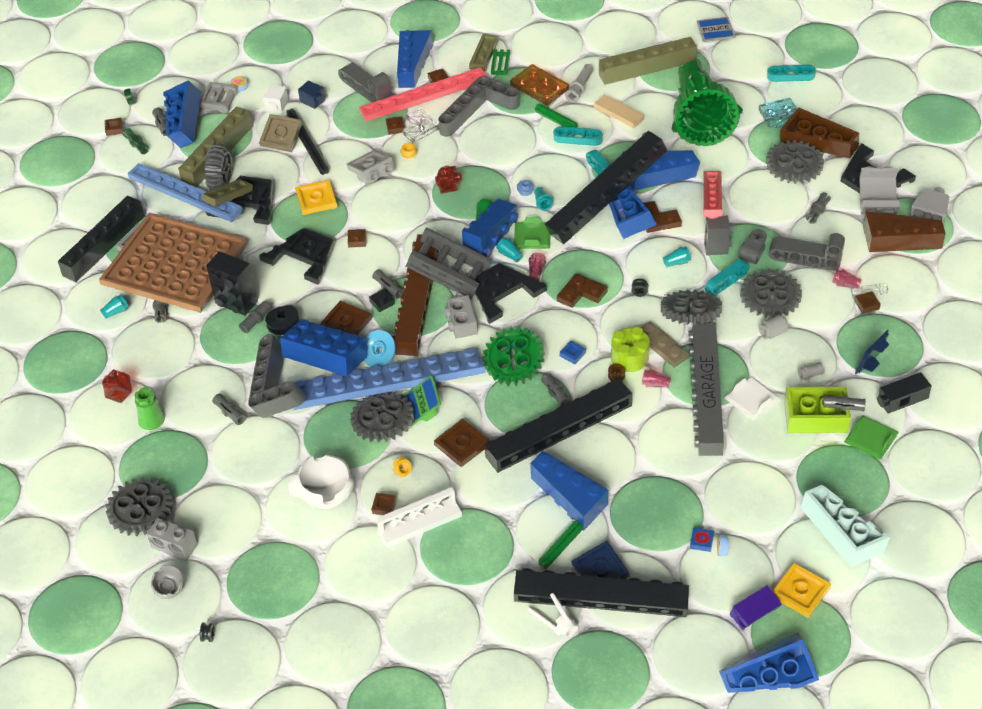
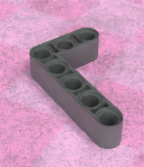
M487 76L477 78L439 116V133L445 137L453 135L486 100L509 110L517 109L519 107V90Z
M272 334L265 335L259 342L248 405L261 418L298 407L306 399V394L293 381L278 385L283 357L281 344Z

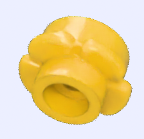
M405 143L402 145L400 153L403 157L410 159L416 155L417 149L414 144Z
M397 458L393 462V472L395 475L405 477L411 472L412 465L407 458Z

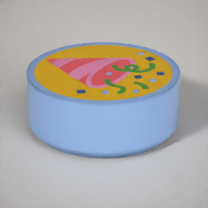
M238 76L231 80V84L237 86L238 91H243L248 87L245 77Z
M718 535L717 555L726 557L729 549L727 535Z

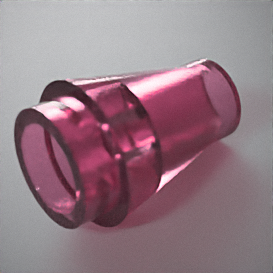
M533 253L528 259L529 277L539 281L546 265V259L541 253Z
M837 269L832 283L840 287L858 289L862 279L844 269Z
M644 369L641 385L669 388L671 377L652 369Z

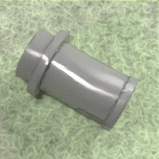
M821 362L810 366L803 365L798 369L800 379L806 381L810 377L825 373Z

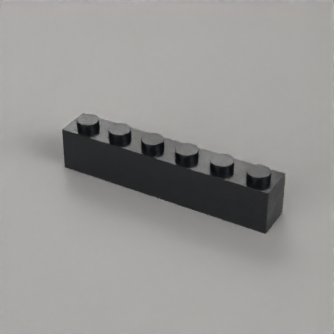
M127 195L58 260L62 276L75 283L83 277L145 217L141 201Z

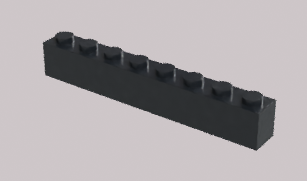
M647 131L545 223L550 235L564 245L667 152L663 140L652 132Z
M620 378L609 382L597 390H592L589 394L576 398L572 402L560 406L536 420L525 423L523 426L489 441L484 445L485 457L496 472L499 473L631 407L633 393Z
M529 568L516 570L514 602L555 605L550 596L551 593H554L560 604L567 607L677 617L687 616L689 585H684L682 582L663 583L660 580H651L649 582L641 581L638 578H629L627 580L620 579L617 576L604 578L598 577L595 574L582 576L576 575L573 572L559 574L551 570L537 572Z

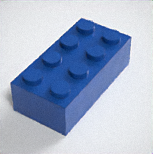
M300 319L280 337L282 357L346 377L367 358L366 338L309 322L308 320Z

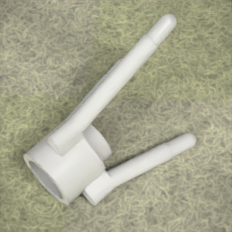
M551 593L550 596L561 613V616L556 620L557 626L533 608H528V611L553 629L558 636L563 634L564 637H569L578 630V624L573 619L569 608L562 606L554 593Z

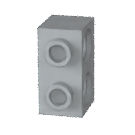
M469 295L446 299L447 307H444L446 319H450L448 326L450 332H454L455 339L477 335V322Z
M159 518L156 519L147 532L151 548L185 561L189 559L197 547L192 530Z

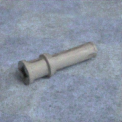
M585 64L576 81H573L570 89L566 91L565 97L569 102L575 103L579 100L580 94L585 89L584 85L594 71L592 65L588 64L587 66Z

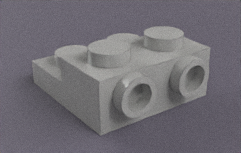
M373 150L346 164L348 170L355 173L358 180L365 184H371L379 177L387 176L395 170L392 157L377 150Z

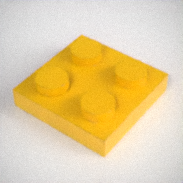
M329 180L295 187L303 215L337 208V202Z
M793 563L774 588L773 593L782 604L809 618L831 589V583Z

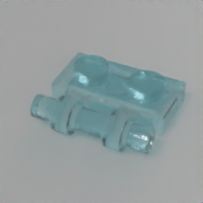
M791 98L761 104L758 110L765 121L772 119V121L767 122L768 128H779L789 120L797 110V107Z

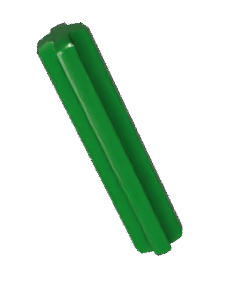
M542 104L536 105L535 112L563 127H578L575 121Z
M573 521L538 559V564L542 568L547 569L582 531V524L578 521Z

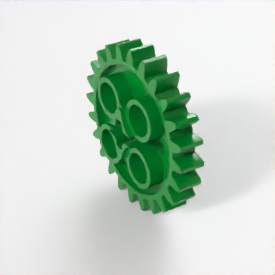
M510 326L508 332L503 328V334L496 332L497 338L490 337L492 343L485 344L488 349L483 350L485 356L482 359L488 375H492L494 381L498 379L500 384L505 381L507 386L510 385L511 381L517 386L519 380L523 384H525V378L532 380L530 375H538L536 368L542 369L539 362L545 361L543 358L545 352L542 349L544 346L540 342V338L538 336L535 337L533 331L529 333L527 328L522 331L520 326L517 327L516 331ZM512 341H514V346H513V348H514V350H515L514 356H513V349H512V345H511ZM513 357H514V361H515V364H516V370H515V371H513V370H514V363H513V361H512V358H513ZM527 361L526 364L520 365L522 362Z

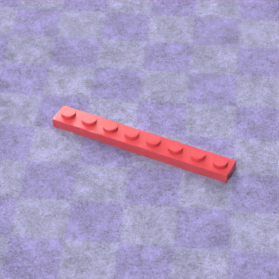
M479 67L360 106L359 111L367 122L465 90L477 78L487 75Z

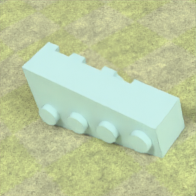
M823 485L805 492L800 508L850 567L885 552L890 536L885 532L881 534L875 529L876 526L872 522L864 521L858 516L859 512L842 504L843 500Z

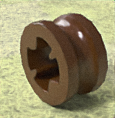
M618 363L610 365L608 368V379L613 382L620 378L623 381L625 379V367Z

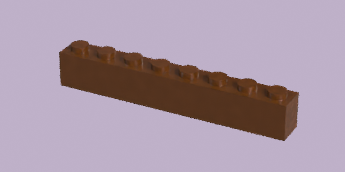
M417 234L416 241H413L412 250L418 253L424 244L420 241L423 234ZM430 247L426 257L435 261L439 255V250ZM407 268L406 277L408 280L404 281L405 293L401 294L402 307L398 308L399 321L395 322L396 335L392 337L396 345V355L418 356L433 280Z

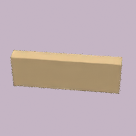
M603 95L594 103V108L633 128L644 120V114L606 95Z

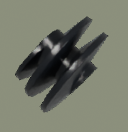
M292 305L274 308L267 313L265 318L267 329L275 335H284L299 321L298 311Z

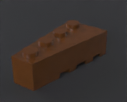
M798 107L780 129V142L786 144L787 140L790 143L796 140L799 143L802 140L803 144L809 142L810 147L815 145V150L820 149V152L850 158L859 147L860 133Z
M865 211L863 229L869 252L943 248L946 233L942 220Z

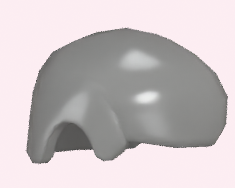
M163 565L152 576L151 588L153 593L162 599H171L181 592L184 583L181 570L175 565Z

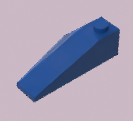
M799 633L780 639L719 671L728 693L749 692L759 689H794L819 680L805 642Z

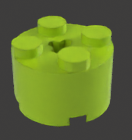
M640 327L615 331L611 340L612 363L623 365L626 372H636L643 369L649 361V337Z

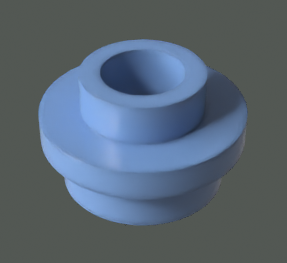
M523 180L517 184V191L520 195L529 196L532 194L534 184L531 181Z

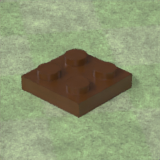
M340 300L320 324L358 335L372 319V315L365 310Z
M461 419L434 440V446L457 465L463 467L485 450L484 445L490 440L466 420Z

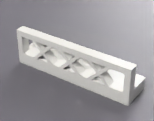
M450 487L376 518L378 532L388 548L462 517V511L455 501V491ZM449 496V499H446V500H444V501H441L443 498H446V497ZM392 520L390 523L383 526V523Z

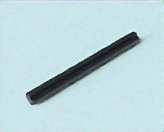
M291 108L286 111L287 117L300 119L294 109ZM302 123L298 134L300 140L320 174H328L327 164Z

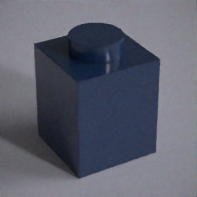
M308 80L298 89L300 102L316 109L325 101L324 87Z

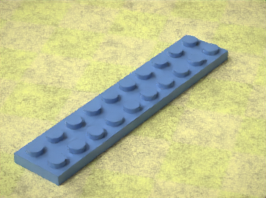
M467 348L463 351H451L437 356L430 355L421 359H410L400 363L393 362L385 366L353 370L347 377L336 373L332 376L316 377L307 381H296L294 383L306 394V399L300 406L295 407L294 410L416 387L431 375H433L434 381L437 383L485 373V366L478 348Z

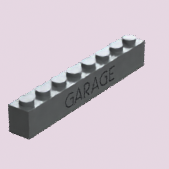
M696 323V325H692V331L688 332V341L692 342V345H689V357H693V360H690V371H694V374H691V386H695V389H692V401L696 402L692 407V414L696 416V420H693V431L697 432V436H694V448H698L699 456H723L724 436L716 323Z

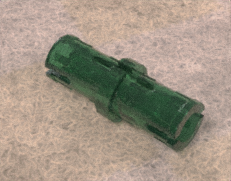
M131 128L123 131V136L133 148L135 147L141 154L148 152L149 146L143 142L140 135H136Z

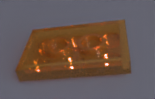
M531 64L510 80L511 86L546 106L569 89L568 83L534 64Z

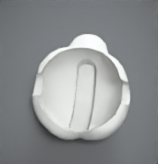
M325 455L321 458H314V456L307 458L300 466L299 472L293 475L288 482V490L293 496L300 497L307 504L319 509H331L340 505L350 496L354 486V480L350 476V469L346 461L333 455Z

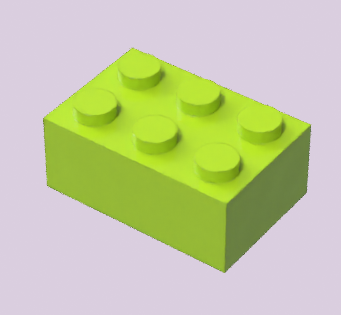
M786 387L784 405L787 433H848L851 420L850 410L841 411L838 408H823L824 395L839 397L847 395L848 397L847 387Z

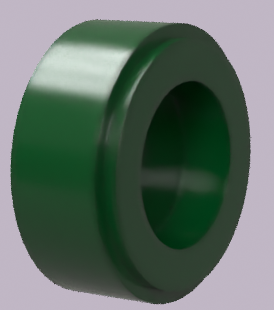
M124 89L128 104H135L131 89Z

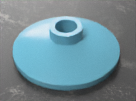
M375 330L365 336L367 358L364 362L370 367L385 366L390 363L396 350L393 337L383 330Z

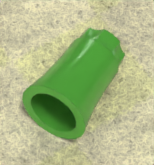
M148 387L140 388L134 395L138 424L145 430L157 429L164 423L165 415L158 404L154 392Z

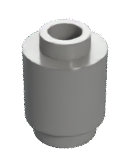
M776 315L763 321L759 325V332L764 339H772L787 332L789 324L785 317Z

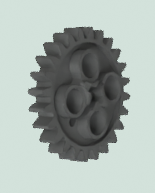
M787 140L786 144L780 142V146L775 144L774 148H770V152L767 153V169L770 170V174H775L774 178L781 177L780 181L786 179L787 183L793 181L796 184L797 181H800L804 184V180L810 182L811 178L816 179V175L820 176L824 165L823 154H820V149L815 150V145L810 147L809 142L803 144L802 140L799 143L793 140V143H790Z
M770 268L768 272L761 269L760 274L754 271L753 276L748 275V279H744L743 284H741V302L745 303V308L750 307V312L757 311L756 316H759L761 313L764 314V318L767 315H770L771 318L774 315L782 316V313L788 316L789 311L794 313L795 308H798L799 303H801V285L797 284V279H792L791 274L785 276V271L780 274L778 269L775 272H772Z
M679 290V293L672 292V295L667 294V297H663V300H661L662 316H666V319H671V322L678 321V324L685 322L686 325L689 323L696 325L697 322L704 324V321L711 322V319L716 320V317H720L722 301H720V298H716V295H711L710 292L704 293L703 290L697 292V290L690 292V290H686V292Z
M385 392L384 395H370L369 399L363 397V403L357 402V407H353V412L350 413V421L353 431L357 433V436L362 435L363 440L369 437L370 442L377 439L379 443L381 439L388 442L390 437L395 440V435L403 436L402 431L408 432V426H412L415 414L412 403L408 402L407 397L402 398V394L396 396L395 392L388 395V392Z
M141 477L140 482H137L135 478H133L131 484L125 481V487L118 485L119 491H112L113 497H108L109 503L106 504V514L109 523L113 525L115 530L119 529L121 534L126 531L127 536H130L132 532H135V535L138 536L141 531L146 535L147 530L151 528L157 518L168 521L166 516H171V509H173V499L165 484L160 485L159 480L153 483L152 478L145 482L143 477Z

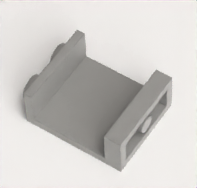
M872 166L861 168L859 175L861 214H865V211L897 215L900 208V200H897L896 191L898 168H874Z

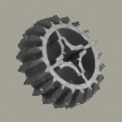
M222 144L211 145L208 149L204 166V179L210 190L226 185L231 180L233 157L228 146Z

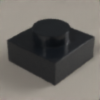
M385 289L369 296V302L379 313L395 305L394 298Z

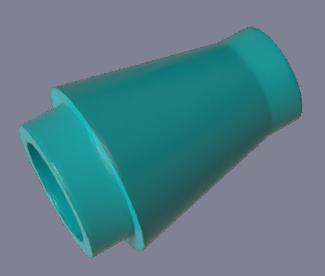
M537 187L534 190L537 208L543 211L549 210L552 207L553 198L542 187Z
M504 237L498 242L496 248L500 254L514 260L516 263L522 259L523 254L511 239Z
M679 247L663 257L666 268L688 264V261L691 260L687 247Z
M121 294L119 296L115 295L100 311L105 319L126 311L129 305Z

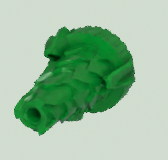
M695 59L686 63L683 67L680 66L678 69L680 88H678L679 96L674 104V121L671 129L673 133L678 132L680 139H685L686 142L697 146L715 145L718 142L724 141L725 138H728L734 132L743 109L737 104L733 93L727 87H724L723 84L715 82L710 77L708 70L704 69L703 63L699 59Z

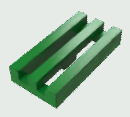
M494 49L491 75H507L510 50L504 52V49H501L500 52H497V49ZM497 56H499L498 68L495 71ZM503 57H506L504 71H501Z

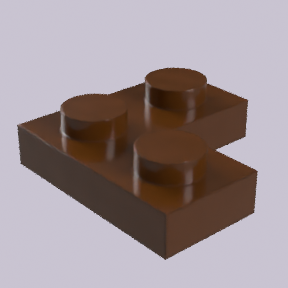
M655 201L643 203L649 209L657 224L646 229L647 233L682 227V221L677 209L659 212Z
M575 273L557 295V302L571 308L576 305L581 297L599 303L608 292V287Z

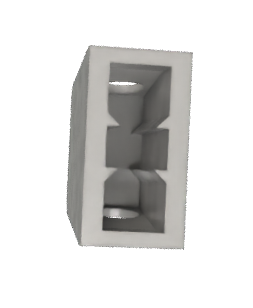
M936 187L934 190L924 189L912 204L910 217L942 220L944 226L950 196L944 194L945 191L941 187Z

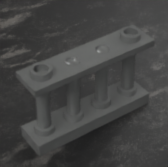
M426 227L420 240L424 243L419 253L412 250L405 267L463 296L469 295V299L472 300L479 285L475 280L480 271L484 272L488 269L492 259ZM430 247L440 251L435 261L426 257ZM447 255L457 259L452 269L442 265ZM463 263L473 267L469 277L458 273Z

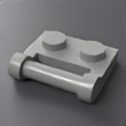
M209 82L200 100V108L219 110L224 114L227 113L233 96L238 92V87L232 84ZM224 92H228L223 103L220 102Z

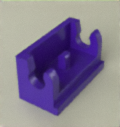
M767 585L734 605L729 615L744 630L763 616L781 607L782 603Z

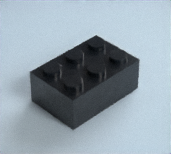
M219 251L206 265L215 304L232 310L234 313L246 316L258 302L250 263Z

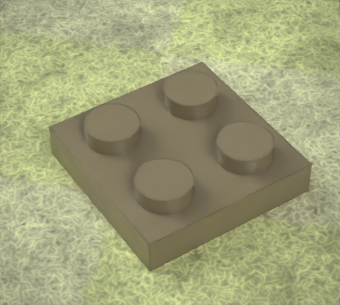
M269 114L259 141L260 146L292 152L302 126V121L300 119Z

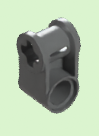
M760 229L753 230L746 242L743 243L738 258L757 264L766 247L764 243L767 238L766 232Z

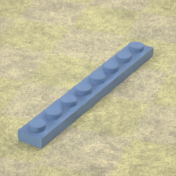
M140 163L127 173L131 180L229 222H233L243 212L240 205L230 201L224 202L219 206H211L202 200V194L206 193V191Z

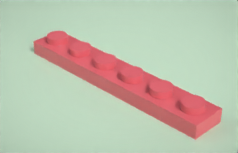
M704 171V217L715 219L722 216L721 171Z

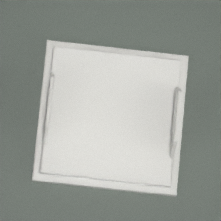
M753 377L741 380L735 385L733 391L724 397L752 420L756 419L780 400L778 396Z

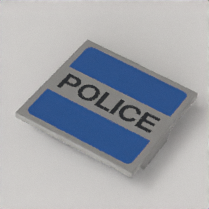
M729 17L697 20L700 36L704 42L736 38Z

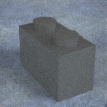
M728 215L715 219L706 217L704 234L706 256L728 254L729 247L732 246L730 234H733V224L729 223Z

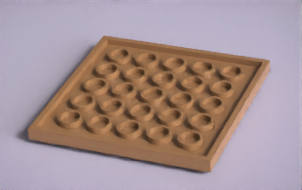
M149 212L99 278V283L103 286L201 313L213 296L206 265L219 251L238 258L247 246V239Z

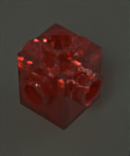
M443 166L438 170L435 181L440 193L443 194L458 191L462 177L461 173L457 172L456 166Z
M113 369L102 380L104 396L107 399L122 403L132 392L130 375Z

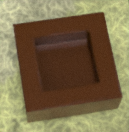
M443 69L427 73L431 83L448 78Z
M402 116L385 119L388 135L405 132Z
M122 118L105 120L106 136L123 134Z
M366 229L348 230V248L366 247Z
M873 291L855 296L854 301L862 314L880 309L881 304Z
M376 493L371 508L372 514L385 515L394 511L397 501L396 495Z

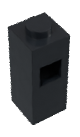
M920 372L880 387L877 401L880 407L884 408L889 414L929 399L932 385Z

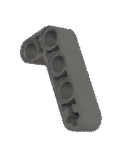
M353 62L338 70L340 79L371 103L391 97L390 80L384 72L373 77Z
M833 233L829 235L826 245L777 236L772 239L769 257L775 261L835 271L841 265L845 238L839 233Z

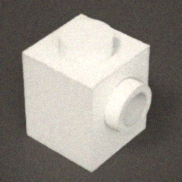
M270 85L267 93L263 96L266 110L283 112L288 101L287 89L282 86Z

